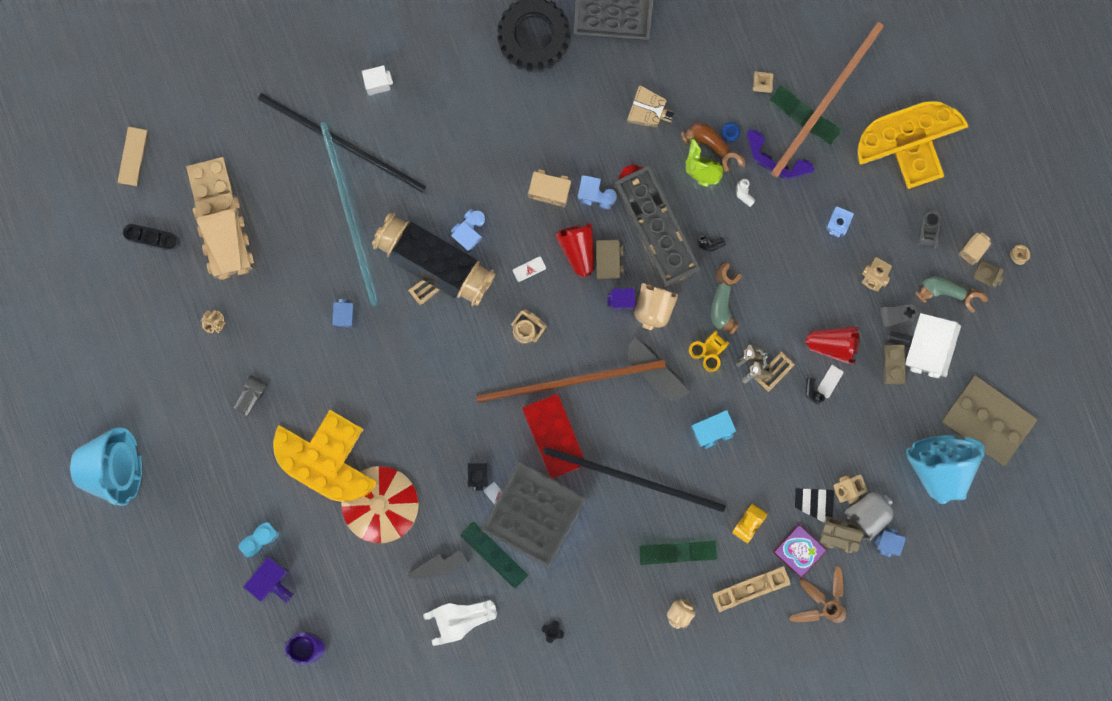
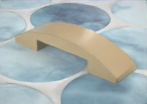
M783 566L715 592L712 596L718 611L721 612L788 586L791 583Z

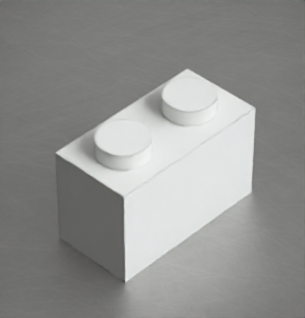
M384 66L362 71L368 95L391 90L390 85L393 84L391 73Z

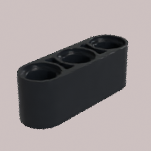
M128 224L123 229L124 237L132 243L166 251H175L180 245L179 238L170 232L136 224ZM133 228L137 229L136 237L129 238V231ZM150 233H155L156 239L153 242L147 241V236ZM169 237H173L175 240L174 245L171 247H167L165 244L166 239Z

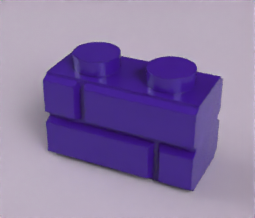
M622 288L612 289L611 293L607 294V306L611 307L613 311H622V309L624 311L633 310L635 308V290L633 288H624V290Z

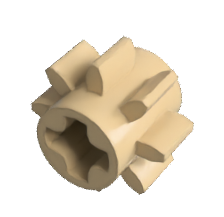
M207 310L200 320L203 322L202 328L208 333H213L214 331L219 333L226 324L223 314L217 310H214L212 313Z

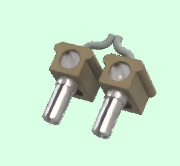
M748 345V348L743 351L744 356L735 362L737 367L742 366L748 361L754 362V365L749 367L751 372L742 378L744 384L753 378L765 380L768 377H773L771 367L766 361L768 354L764 351L763 347Z

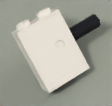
M920 313L914 336L890 331L888 341L910 347L905 365L911 368V372L921 374L923 371L929 373L928 376L939 379L940 376H947L961 325L957 322Z

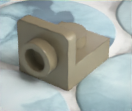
M981 260L973 279L994 288L997 284L1001 285L1005 276L1002 274L1004 269L997 268Z

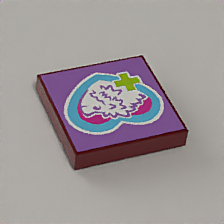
M798 524L773 553L802 578L825 554L827 549Z

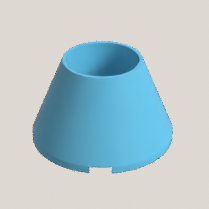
M114 428L77 448L72 455L70 465L72 480L76 487L115 505L129 504L128 501L135 498L138 493L142 477L141 455L137 456L135 446L138 444L134 436L125 428Z

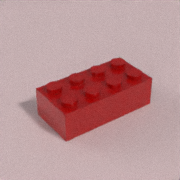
M558 393L523 407V412L550 479H555L582 468V466L543 454L544 447H548L584 459Z

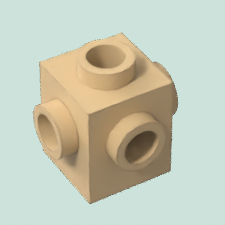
M875 257L871 265H866L862 275L864 278L861 283L869 289L878 292L882 286H887L891 278L888 274L892 265Z
M861 474L852 478L850 475L839 478V483L833 485L840 503L847 500L848 503L859 500L858 496L868 492Z

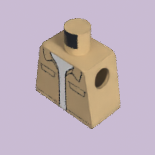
M639 85L627 122L658 127L660 119L671 123L674 112L664 109L666 99Z

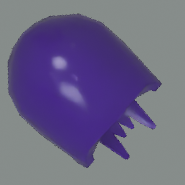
M300 632L293 635L289 641L284 642L286 646L283 647L286 653L284 656L300 665L316 662L324 655L326 650L324 641L316 634L309 632Z

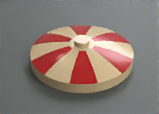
M376 466L361 471L360 473L376 481L377 485L362 498L342 502V514L347 526L355 535L372 543H388L401 538L413 526L418 514L419 501L414 485L403 473L390 467Z

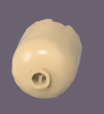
M642 283L634 311L635 318L643 323V328L653 330L654 327H664L670 319L678 294L668 292L666 289Z

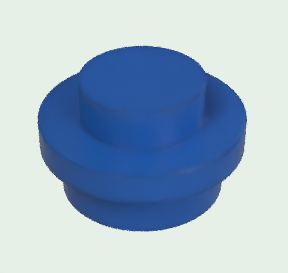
M732 122L726 123L721 130L722 137L729 142L737 140L740 136L739 126Z

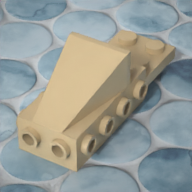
M224 157L186 166L195 200L193 213L199 225L197 227L199 236L204 239L205 244L202 245L203 253L205 256L208 255L210 262L207 263L209 274H213V277L223 280L230 278L231 274L243 275L249 273L248 270L253 269L252 263H254L252 252H248L247 245H250L247 233L244 234L242 227L245 226L242 215L239 216L237 209L240 208L238 197L233 195Z

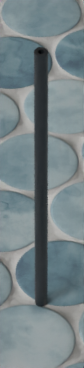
M262 93L259 95V101L422 193L425 191V185Z
M548 447L543 449V454L701 506L724 512L726 505Z

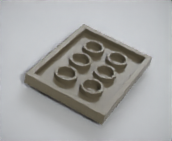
M974 375L941 422L964 439L965 437H970L980 441L985 447V454L1005 467L1038 419Z

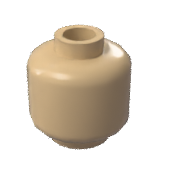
M685 599L674 601L667 612V618L670 620L669 624L677 629L688 627L695 616L694 605Z

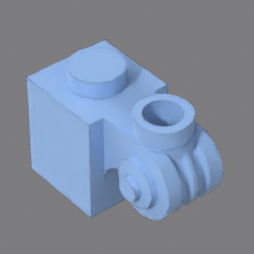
M582 175L577 200H581V204L592 206V203L600 204V208L611 209V206L616 202L617 195L612 189L601 193L599 190L601 179Z
M472 209L465 214L464 218L466 220L462 224L457 223L451 230L453 233L451 237L467 252H470L481 240V236L474 231V226H482L485 223L484 214L481 211H474Z

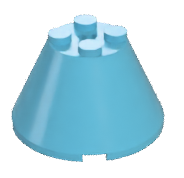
M955 435L925 438L914 442L911 449L907 448V458L930 497L937 499V503L940 504L948 503L949 500H964L967 498L968 490L985 454V447L980 441L970 437H965V440L955 439Z

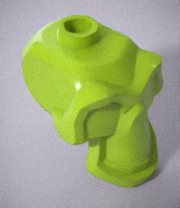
M691 138L689 155L685 162L686 173L698 180L697 183L702 186L716 185L723 176L722 165L719 162L712 161L713 159L711 158L706 159L700 156L701 148L696 140Z

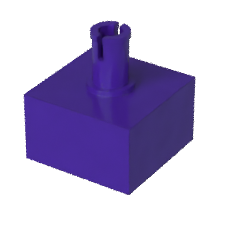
M267 557L243 586L260 602L265 601L270 594L274 593L287 603L290 600L289 598H292L294 593L281 584V581L289 571L273 557Z

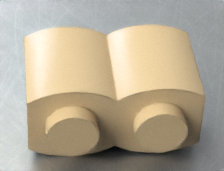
M982 232L981 234L976 233L960 251L959 255L974 265L991 246V242H989L991 239Z

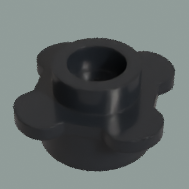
M553 621L552 624L542 627V632L545 633L548 643H552L557 638L562 639L564 636L558 621Z

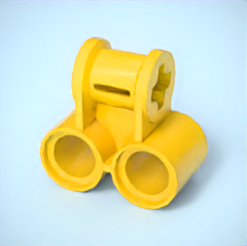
M715 330L704 343L699 341L693 342L688 349V353L693 359L703 358V368L705 371L712 373L720 367L721 362L718 356L730 342L722 339L718 335V331ZM693 346H700L703 350L702 354L699 356L692 353ZM709 358L716 360L717 365L713 369L706 365V361Z
M752 503L732 534L748 544L768 513Z

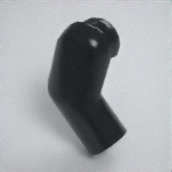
M806 378V397L814 404L823 403L825 396L815 389L816 379Z

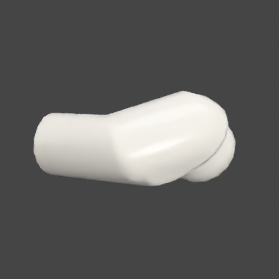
M741 179L736 185L737 197L751 207L756 200L748 194L749 181Z

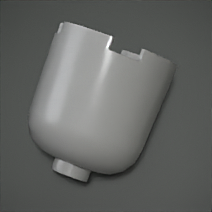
M876 492L866 494L844 512L848 515L846 517L848 522L861 525L865 534L863 538L867 541H871L891 522L894 515L890 498Z

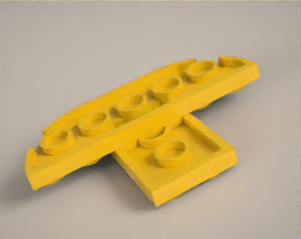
M935 101L923 102L882 116L865 129L859 140L857 150L859 165L895 153L907 189L943 178L944 173L932 140L966 129L969 126L964 117L955 108L953 109L948 105Z
M329 410L309 443L278 425L273 442L274 454L280 467L292 478L321 495L339 502H348L362 498L377 485L376 481L344 463L363 431L359 426Z

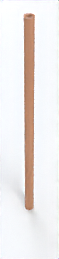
M877 22L771 172L774 177L777 178L880 33L884 27L883 24Z

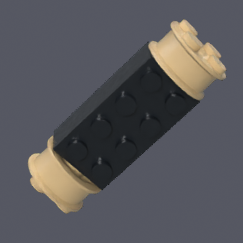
M395 212L393 214L388 213L383 227H379L372 242L373 249L379 248L386 252L391 262L453 298L463 297L471 302L472 307L480 304L485 291H488L496 275L493 273V269L491 271L479 265L480 262L422 227L413 222L410 223L409 220L405 222L396 217Z

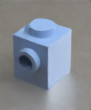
M836 206L826 230H829V234L834 237L844 236L854 213Z

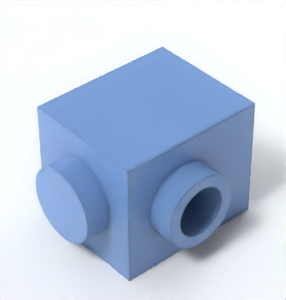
M888 528L887 531L882 530L881 534L878 533L876 535L874 544H877L876 549L880 550L879 554L888 557L891 554L900 556L906 538L899 536V531Z

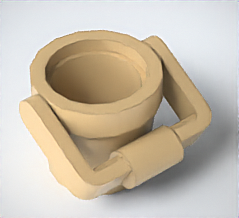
M526 309L521 310L511 324L514 326V338L522 344H528L532 341L536 343L547 328L546 324L539 317ZM522 314L527 317V319L519 320ZM536 325L542 328L538 335Z

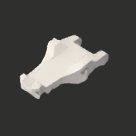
M488 600L468 606L449 603L423 614L425 620L432 617L436 619L441 637L431 640L433 646L461 640L475 626L496 619L497 611L495 604Z

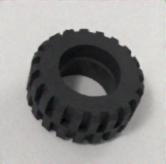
M518 0L517 3L513 2L510 4L507 11L504 10L502 13V18L498 23L497 37L501 52L511 65H516V68L520 70L526 69L527 72H533V70L541 72L545 68H552L556 62L559 63L562 56L566 54L570 41V28L563 10L558 8L553 1ZM540 18L549 24L552 37L550 43L544 49L528 51L518 44L516 29L525 19Z

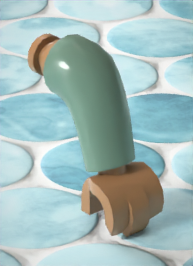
M725 262L715 272V277L719 284L713 298L710 314L711 320L717 329H728V333L733 334L738 328L739 323H734V319L731 317L732 313L728 308L731 291L730 285L737 283L742 275L737 273L729 279L726 272L730 268V264Z
M936 276L925 279L922 282L924 286L921 288V292L915 293L924 303L927 302V298L930 299L933 295L935 297L947 295L961 301L964 300L966 307L972 313L975 311V308L970 304V300L973 297H980L982 302H988V297L983 291L975 288L968 290L953 281Z

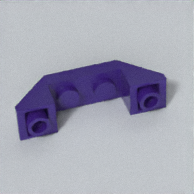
M755 129L753 131L749 130L746 137L753 162L772 172L777 163L772 161L770 155L764 152L762 154L758 153L766 140L763 138L764 135ZM804 158L803 160L798 159L792 171H789V167L786 165L779 174V177L786 181L810 175L814 172L815 168L812 167L813 163Z

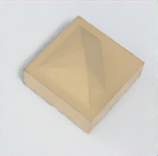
M755 72L753 91L772 93L774 73Z

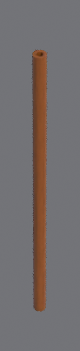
M665 359L476 395L477 402L480 403L666 367Z

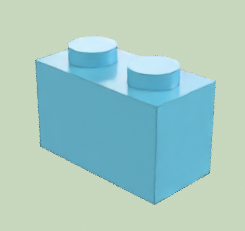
M727 410L691 426L699 446H704L705 449L716 445L715 441L720 438L725 441L734 437L732 433L736 432Z

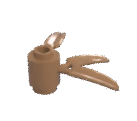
M836 566L834 571L832 594L835 597V601L826 602L824 600L825 595L810 582L804 579L800 580V585L808 595L818 604L822 602L825 606L821 613L818 610L793 614L789 616L790 621L811 622L818 621L820 619L819 616H826L830 621L840 623L846 618V609L839 603V597L843 596V573L840 566Z

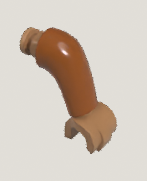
M705 123L691 124L692 128L688 129L687 133L681 132L686 145L689 144L691 138H694L698 144L705 143L719 156H723L722 166L725 172L730 170L728 165L730 157L737 159L738 166L745 167L746 162L743 155L737 151H730L729 149L731 148L711 126Z

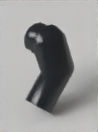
M701 235L697 240L698 246L708 252H713L726 246L723 237L712 241L706 238L705 235Z

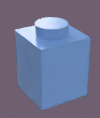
M338 299V302H334L332 325L334 327L353 328L354 304L350 303V300Z

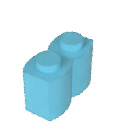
M270 522L263 523L257 527L253 535L243 539L238 548L247 558L254 557L262 551L264 545L273 542L279 532Z

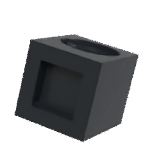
M468 463V487H472V491H483V487H488L487 463ZM475 472L483 474V480L479 483L474 482L472 479V475Z

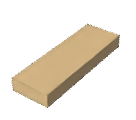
M128 127L117 183L137 187L148 133L147 130Z

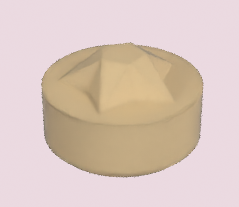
M1016 245L1011 250L1010 257L1014 263L1022 265L1030 259V251L1024 245Z

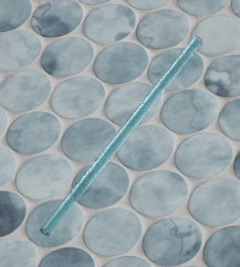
M327 122L320 123L321 131L371 307L378 306L329 127Z

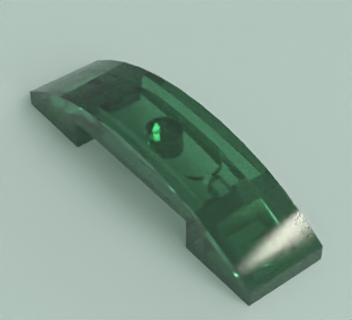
M782 85L769 100L802 128L814 113L811 108L798 100L794 94ZM820 116L810 130L812 135L830 146L842 132V129Z
M716 540L639 546L640 565L717 560Z

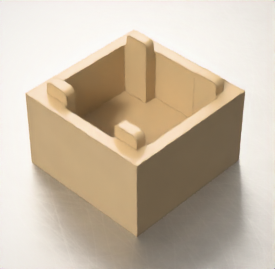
M539 169L538 172L534 171L528 198L566 208L571 181L568 180V176L562 175L561 178L546 175L544 170Z

